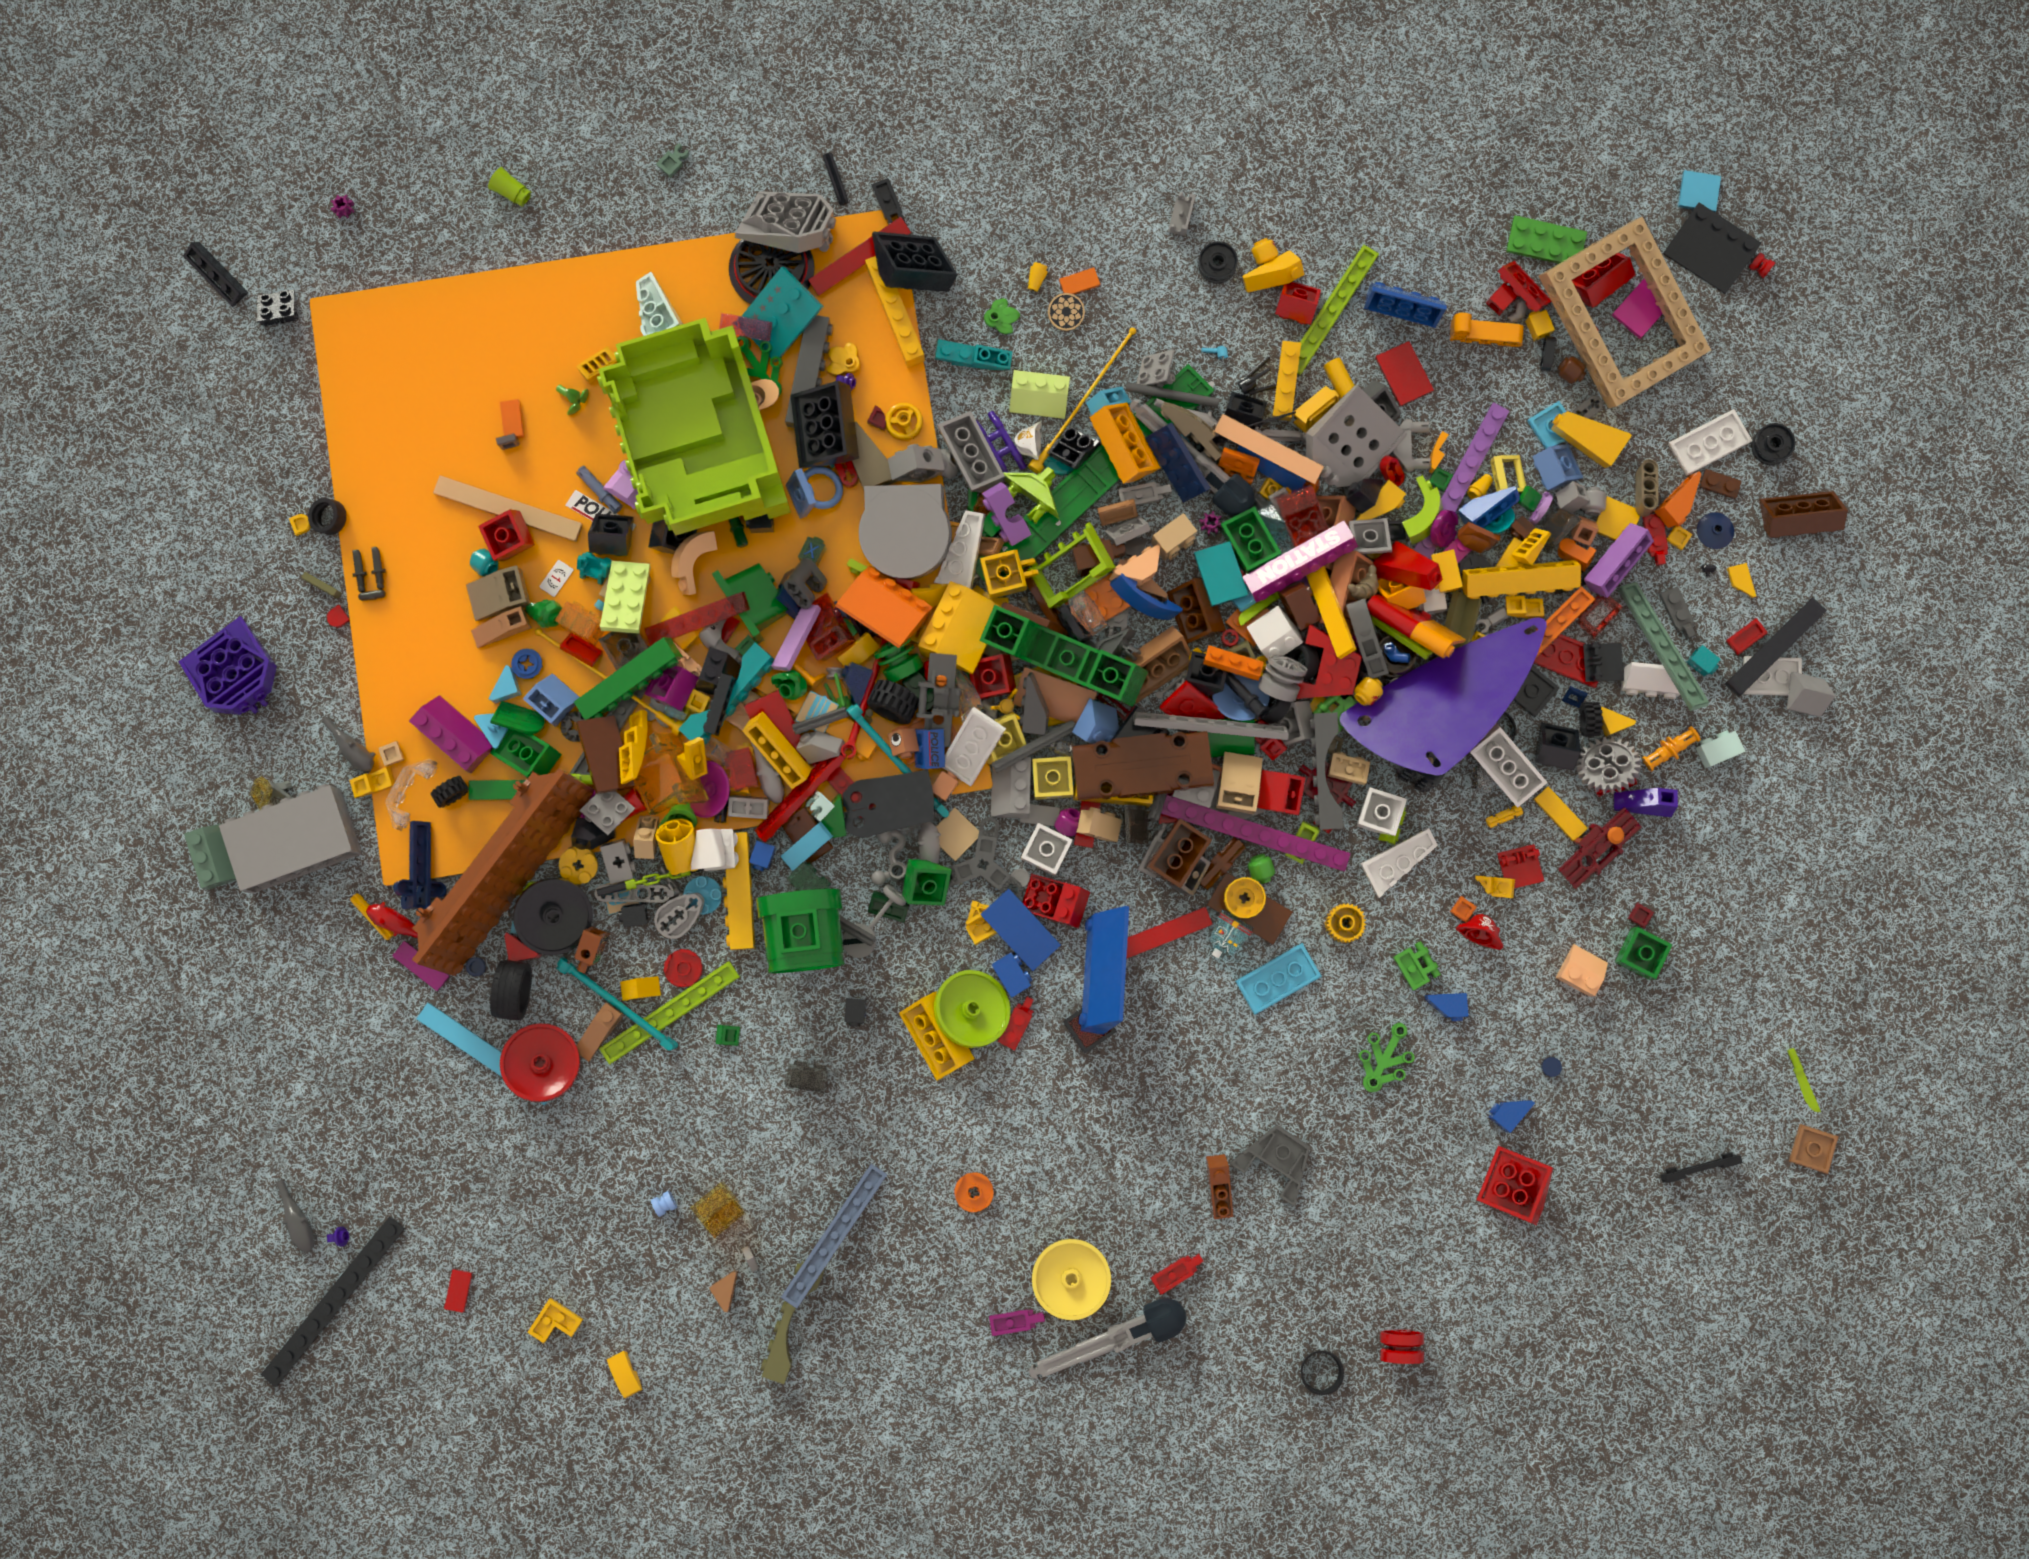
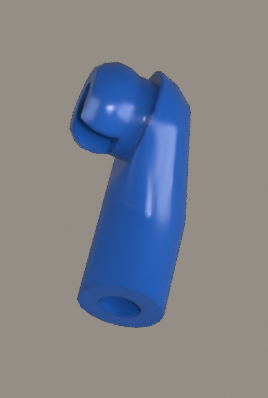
M1391 642L1384 645V652L1392 662H1410V653H1400Z

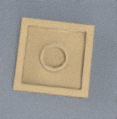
M956 808L936 826L938 832L941 833V836H939L941 848L955 862L978 839L979 830Z

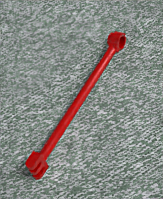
M877 635V638L882 639L879 647L880 649L882 645L889 641H887L880 635ZM882 658L875 659L859 706L863 711L861 714L863 718L868 706L867 699L874 688L881 667L878 665V661ZM854 721L847 743L841 747V755L844 758H847V754H845L847 750L852 751V754L848 755V760L856 756L855 743L861 728L856 721Z

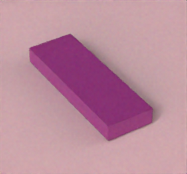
M403 941L392 957L434 990L439 991L450 975L416 964L412 958L418 950L408 942Z

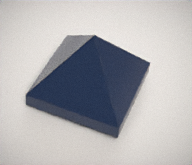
M1570 686L1562 701L1580 708L1588 693ZM1571 694L1577 696L1578 701H1575L1568 697Z

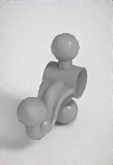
M898 830L877 834L878 840L883 844L889 843L893 837L898 839V843L889 851V871L883 872L878 870L873 872L871 880L875 885H882L889 878L893 882H900L905 877L907 865L898 862L896 855L905 847L906 838ZM899 868L902 870V874L895 876L892 870Z

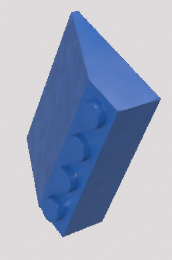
M1371 282L1363 309L1436 328L1446 311L1447 305L1437 297H1425L1418 292L1410 293L1400 287L1391 288L1381 282Z

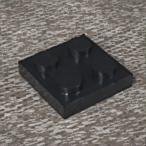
M1532 665L1513 701L1535 718L1560 687Z

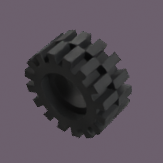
M1582 702L1580 705L1579 725L1583 737L1601 735L1603 712L1599 702Z
M456 776L446 780V782H442L430 794L437 806L443 808L465 796L469 788L461 776Z

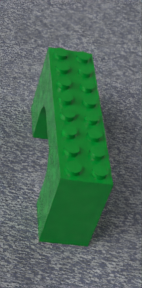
M994 605L979 640L1000 651L1132 707L1148 674L1147 670L1135 663L1104 650L1095 649L997 605Z

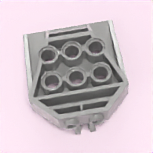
M759 191L738 227L735 238L796 253L815 248L826 252L833 241L830 230L834 229L836 218H833L834 209L819 194Z
M1355 385L1306 432V457L1324 466L1320 475L1322 476L1321 479L1329 486H1351L1354 482L1358 483L1362 479H1368L1380 466L1382 458L1390 455L1406 437L1407 433L1358 385ZM1349 415L1348 421L1344 423L1345 417ZM1361 428V432L1357 435V430ZM1333 433V438L1329 440L1330 434ZM1373 440L1372 446L1369 447L1370 441ZM1346 445V449L1341 452L1342 447ZM1358 457L1357 463L1354 464L1355 458Z

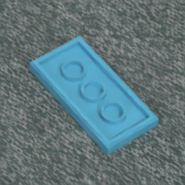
M1303 943L1235 982L1252 1012L1256 1015L1322 976Z

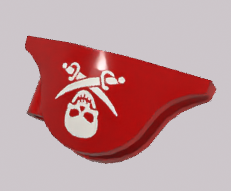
M1475 915L1467 923L1459 924L1456 927V930L1471 942L1497 950L1503 948V943L1499 938L1500 928L1487 915Z

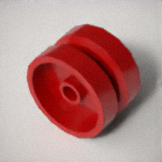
M1404 1329L1380 1331V1342L1390 1346L1380 1349L1381 1361L1397 1364L1424 1363V1351L1414 1348L1424 1344L1423 1332Z

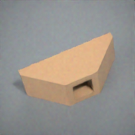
M1158 544L1152 548L1149 546L1138 557L1134 555L1128 559L1125 565H1117L1112 570L1113 573L1109 580L1112 581L1123 573L1126 577L1137 581L1136 588L1148 582L1157 572L1160 546Z

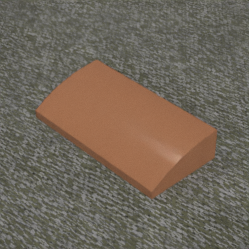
M1024 667L1013 704L1021 707L1022 697L1026 694V689H1023L1024 677H1027L1030 672L1034 673L1049 709V717L1066 723L1074 721L1076 724L1089 698L1095 700L1097 692Z

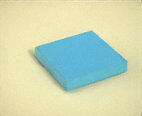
M1684 170L1678 207L1694 209L1700 202L1713 212H1716L1721 176Z
M1560 401L1527 420L1545 449L1550 446L1560 445L1566 441L1551 430L1554 425L1552 423L1554 418L1559 413L1566 412Z

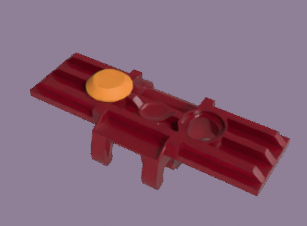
M1625 807L1602 828L1592 823L1588 827L1590 832L1584 838L1577 837L1573 841L1580 849L1558 868L1559 872L1574 889H1577L1593 873L1599 876L1602 873L1601 871L1617 855L1624 853L1622 845L1642 826ZM1611 846L1613 849L1597 863L1596 860ZM1584 856L1586 857V864L1588 865L1586 867L1582 864V859Z

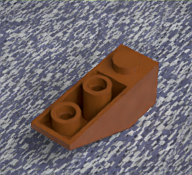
M1226 1155L1206 1156L1214 1220L1233 1217L1229 1165Z

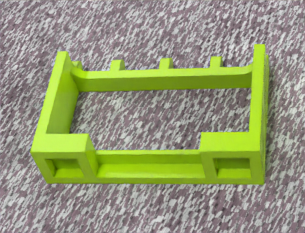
M1090 522L1085 524L1084 534L1080 536L1075 531L1072 534L1075 539L1067 546L1060 542L1058 544L1059 552L1053 556L1046 552L1044 554L1045 562L1040 565L1036 562L1028 569L1029 571L1038 570L1039 574L1032 578L1049 608H1059L1116 568ZM1088 539L1100 564L1090 570L1088 576L1068 590L1055 595L1042 570L1074 548L1075 545Z

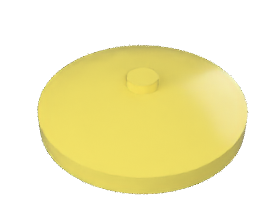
M1079 1239L1059 1240L1045 1248L1038 1256L1032 1272L1033 1291L1040 1305L1051 1315L1065 1320L1083 1319L1095 1313L1106 1301L1111 1287L1110 1268L1103 1254L1092 1244Z

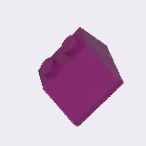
M676 665L673 668L664 670V674L661 677L652 679L644 695L670 708L682 711L683 707L687 704L692 690L696 687L699 677Z

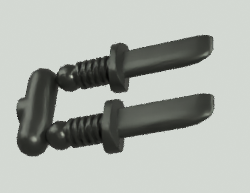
M377 547L371 548L374 570L371 573L375 574L379 590L364 592L365 581L363 576H366L367 572H363L361 553L359 550H353L355 573L352 575L356 577L358 591L362 592L358 595L361 601L376 600L386 596L385 591L382 590L384 588L382 573H386V569H382L380 551Z

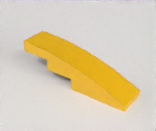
M640 710L629 716L630 729L624 732L625 745L619 748L621 784H626L636 779L642 765L648 730L647 711Z

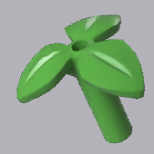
M562 385L556 387L557 392L568 398L570 403H573L567 415H572L581 409L580 403H585L588 398V389H584L580 395V392L575 389H566Z

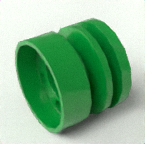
M910 638L900 648L887 642L873 653L875 659L882 658L878 661L879 666L889 665L883 670L886 680L892 682L899 681L923 667L924 664L918 653L908 654L914 648L913 644L906 645L911 641Z

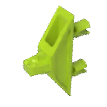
M1047 467L1041 474L1037 475L1034 473H1003L1005 475L1004 481L1010 485L1008 490L1013 498L1017 493H1022L1037 504L1027 515L1030 521L1033 520L1036 524L1045 512H1049L1059 519L1050 490L1052 480L1056 476L1051 468Z

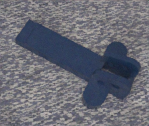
M410 822L409 880L402 879L396 881L393 886L395 894L402 896L401 907L405 910L426 909L431 905V898L443 897L447 891L446 886L442 882L431 881V822Z

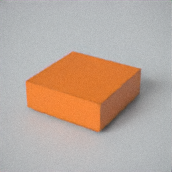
M1460 896L1450 910V913L1467 923L1477 906Z

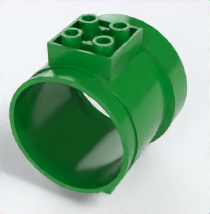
M841 889L793 891L767 895L756 899L758 919L763 920L768 974L811 971L845 965L839 911L843 910Z

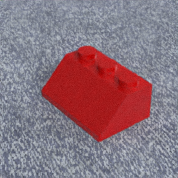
M1618 252L1572 279V282L1582 302L1594 308L1636 276L1630 257Z

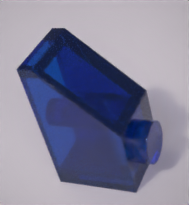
M850 662L842 670L841 676H844L842 682L853 706L855 704L860 706L873 670Z

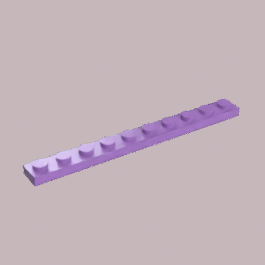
M1494 402L1491 404L1441 497L1443 510L1456 512L1505 421L1509 410ZM1429 535L1424 540L1418 542L1413 550L1430 559L1437 546L1431 542Z

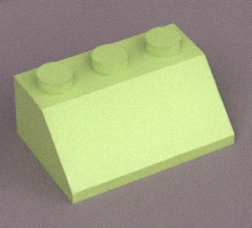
M1014 370L1009 412L1065 419L1070 377Z

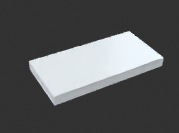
M1733 409L1669 442L1668 445L1685 475L1688 476L1751 443L1752 439Z
M973 707L946 752L945 767L942 768L951 772L971 787L1006 728Z

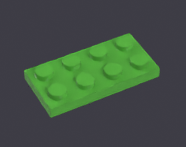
M1514 215L1506 252L1559 264L1584 249L1587 231Z

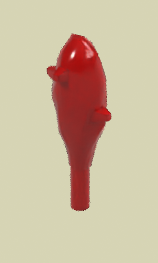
M385 902L368 906L366 913L375 925L393 932V936L402 934L418 938V933L412 929L415 924L396 910L385 906Z

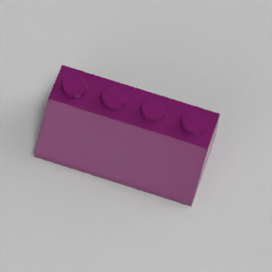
M440 695L423 705L409 720L412 725L451 759L471 774L493 749L485 734Z

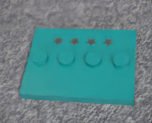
M781 267L738 319L736 324L759 347L763 341L771 343L773 348L769 355L770 358L774 356L782 358L824 306L785 267ZM768 344L764 345V350L768 349Z

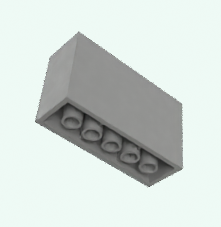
M323 784L318 786L315 791L301 792L298 794V797L293 799L291 797L280 800L279 804L262 806V810L245 812L243 817L237 819L232 817L224 820L225 823L219 825L240 891L254 894L362 854L341 789Z

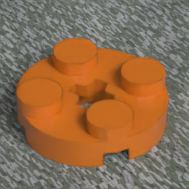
M978 1172L967 1173L957 1181L954 1190L957 1203L968 1212H978L987 1208L994 1194L993 1185L990 1180ZM975 1186L980 1194L972 1198L970 1197L971 1193L968 1191Z

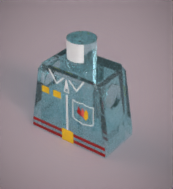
M1222 909L1209 939L1210 942L1215 944L1210 953L1219 959L1225 951L1233 955L1252 934L1254 928Z

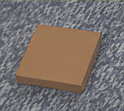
M1799 1124L1789 1162L1828 1174L1839 1136Z

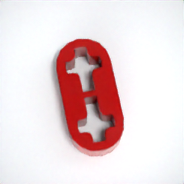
M1389 455L1383 457L1379 467L1385 481L1390 480L1397 487L1401 486L1405 476L1399 461Z
M852 461L845 462L846 468L844 469L841 463L835 464L842 484L847 488L856 486L858 476ZM846 472H849L851 477L854 476V478H852L853 482L849 483V481L846 480Z

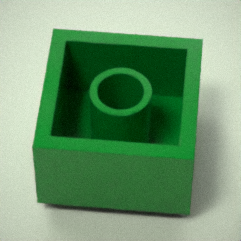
M1634 927L1630 929L1614 963L1648 980H1655L1673 944L1639 927Z

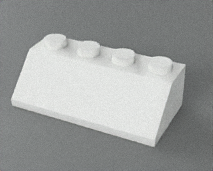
M1497 723L1470 751L1473 757L1517 808L1548 783Z

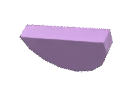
M1548 491L1543 493L1537 508L1528 520L1534 526L1541 520L1552 502L1553 495Z

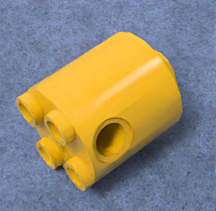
M673 819L662 824L656 830L655 836L666 869L670 871L671 875L696 871L691 870L696 838L692 823L686 819Z

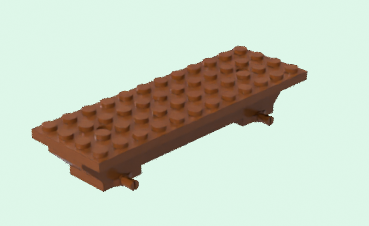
M559 768L555 773L545 775L532 772L523 783L516 781L517 785L513 784V788L517 792L509 802L514 806L513 810L444 899L436 897L426 909L418 908L419 911L416 910V915L420 916L412 929L418 933V952L412 960L418 965L452 976L460 973L466 961L475 954L476 948L485 941L489 931L498 924L499 918L510 908L512 901L521 894L526 883L534 877L535 871L546 861L549 853L557 847L559 840L570 830V826L575 819L580 817L582 814L580 809L588 803L594 788Z

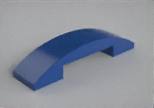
M1123 573L1110 582V586L1125 602L1150 617L1171 620L1182 612L1183 608L1173 602L1166 600L1162 603L1136 588L1137 581L1126 577Z

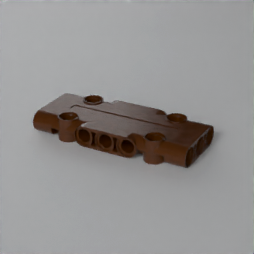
M1207 731L1185 734L1177 732L1173 735L1159 733L1116 738L1111 740V742L1098 741L1094 744L1072 746L1078 801L1099 798L1107 800L1117 796L1118 798H1133L1168 794L1174 792V790L1186 791L1190 788L1214 786ZM1181 739L1184 745L1178 747L1174 744V740ZM1102 747L1107 750V753L1099 755L1096 750ZM1182 776L1186 777L1189 783L1181 784L1178 779ZM1108 785L1112 790L1109 793H1104L1101 791V787Z

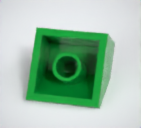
M908 859L902 895L907 904L945 906L951 869L928 860Z

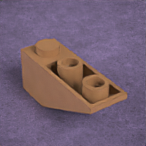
M520 606L501 613L474 628L471 632L477 648H481L529 630L532 627L525 610Z

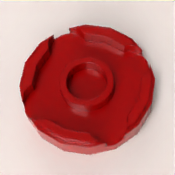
M680 949L674 951L667 957L664 963L666 978L676 987L686 988L692 986L699 981L702 975V961L691 950Z

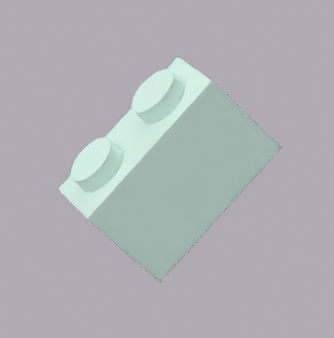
M1726 730L1717 734L1718 738L1715 740L1707 738L1700 741L1701 746L1696 747V750L1705 769L1745 752L1736 731L1729 733Z

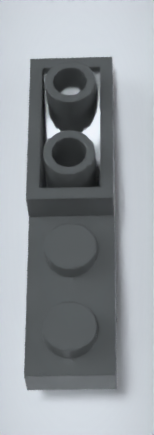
M1365 598L1346 604L1369 677L1376 678L1388 674L1389 671Z

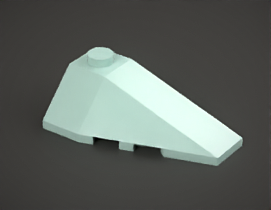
M652 272L636 281L637 300L640 304L639 316L642 323L640 328L643 336L683 324Z

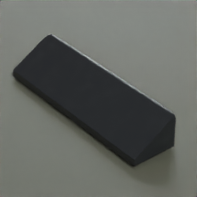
M200 242L190 243L183 257L234 307L249 292ZM199 266H201L208 273V275ZM223 291H225L233 300H231Z

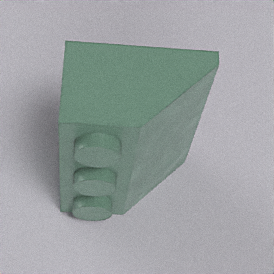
M221 824L201 827L184 833L202 889L210 890L236 880L219 828Z

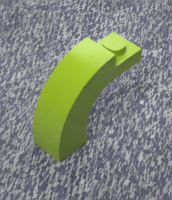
M1423 475L1417 477L1416 480L1424 496V506L1416 516L1402 522L1412 545L1430 535L1433 521L1438 513L1443 510L1438 488L1433 489L1430 481H1425Z

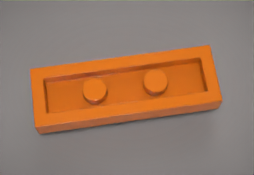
M1208 645L1203 664L1259 681L1264 662Z

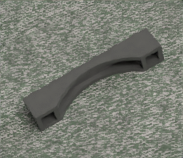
M1338 712L1315 713L1314 718H1310V728L1314 729L1315 737H1311V748L1315 749L1316 756H1312V767L1316 768L1317 776H1313V787H1317L1318 795H1314V806H1318L1319 813L1315 814V826H1319L1320 830L1343 829L1342 808L1331 795L1325 776L1327 752L1332 740L1339 732Z

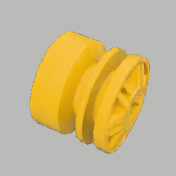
M1242 877L1236 879L1228 885L1224 892V903L1227 910L1238 918L1256 916L1265 905L1266 894L1264 888L1258 881L1252 878ZM1247 893V897L1250 900L1245 901L1243 904L1241 903L1242 900L1239 899V895Z

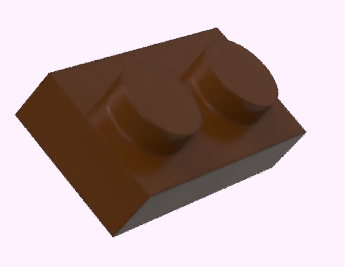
M1705 469L1699 488L1736 499L1742 481Z

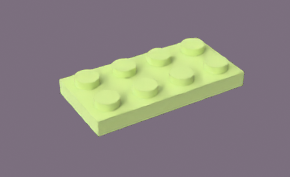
M622 561L611 562L600 624L601 631L640 634L651 569L650 564Z

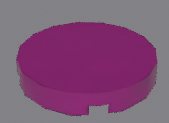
M1442 510L1433 521L1430 537L1431 542L1435 546L1446 547L1454 540L1457 534L1455 528L1459 524L1458 516L1454 511Z

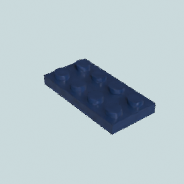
M1172 422L1145 437L1149 447L1183 503L1211 488Z

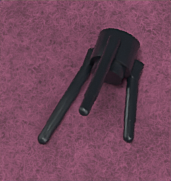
M1270 357L1265 358L1237 382L1243 395L1249 394V396H1252L1256 393L1276 388L1277 384L1255 389L1257 387L1255 381L1271 371L1270 367L1252 377L1256 371L1270 360Z

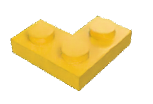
M549 1298L527 1333L542 1343L547 1341L555 1327L572 1337L584 1319L559 1302Z

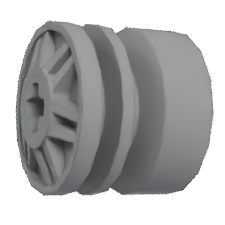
M1275 654L1270 655L1269 663L1265 667L1269 673H1263L1258 688L1276 699L1288 702L1295 701L1300 690L1298 684L1303 682V676L1306 675L1307 668L1291 658Z

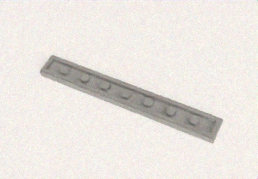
M1134 712L1133 714L1134 725L1200 732L1207 731L1210 733L1288 740L1289 736L1286 726Z

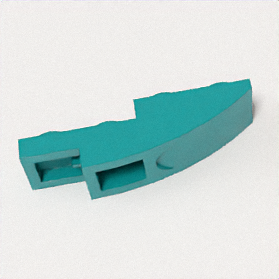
M938 339L934 359L951 362V365L988 370H1010L1013 351L978 344L971 346Z

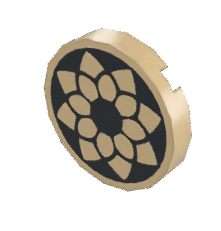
M1062 293L1052 299L1047 313L1049 321L1055 328L1069 331L1074 330L1081 324L1084 319L1085 309L1080 298L1074 294Z

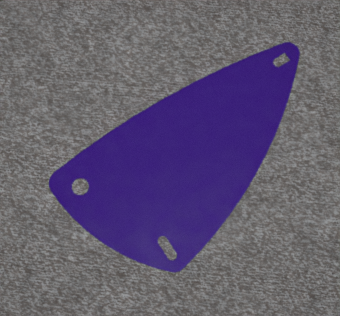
M1532 618L1454 649L1450 657L1446 656L1444 659L1442 657L1435 658L1382 687L1383 694L1373 705L1364 706L1358 702L1344 711L1340 716V723L1352 737L1378 756L1414 771L1431 775H1443L1462 760L1486 736L1509 707L1534 663L1547 623L1542 618ZM1533 625L1538 629L1529 635L1524 633L1527 628ZM1363 715L1369 716L1371 723L1367 726H1360L1358 718ZM1427 752H1432L1441 762L1440 767L1432 765L1426 757Z

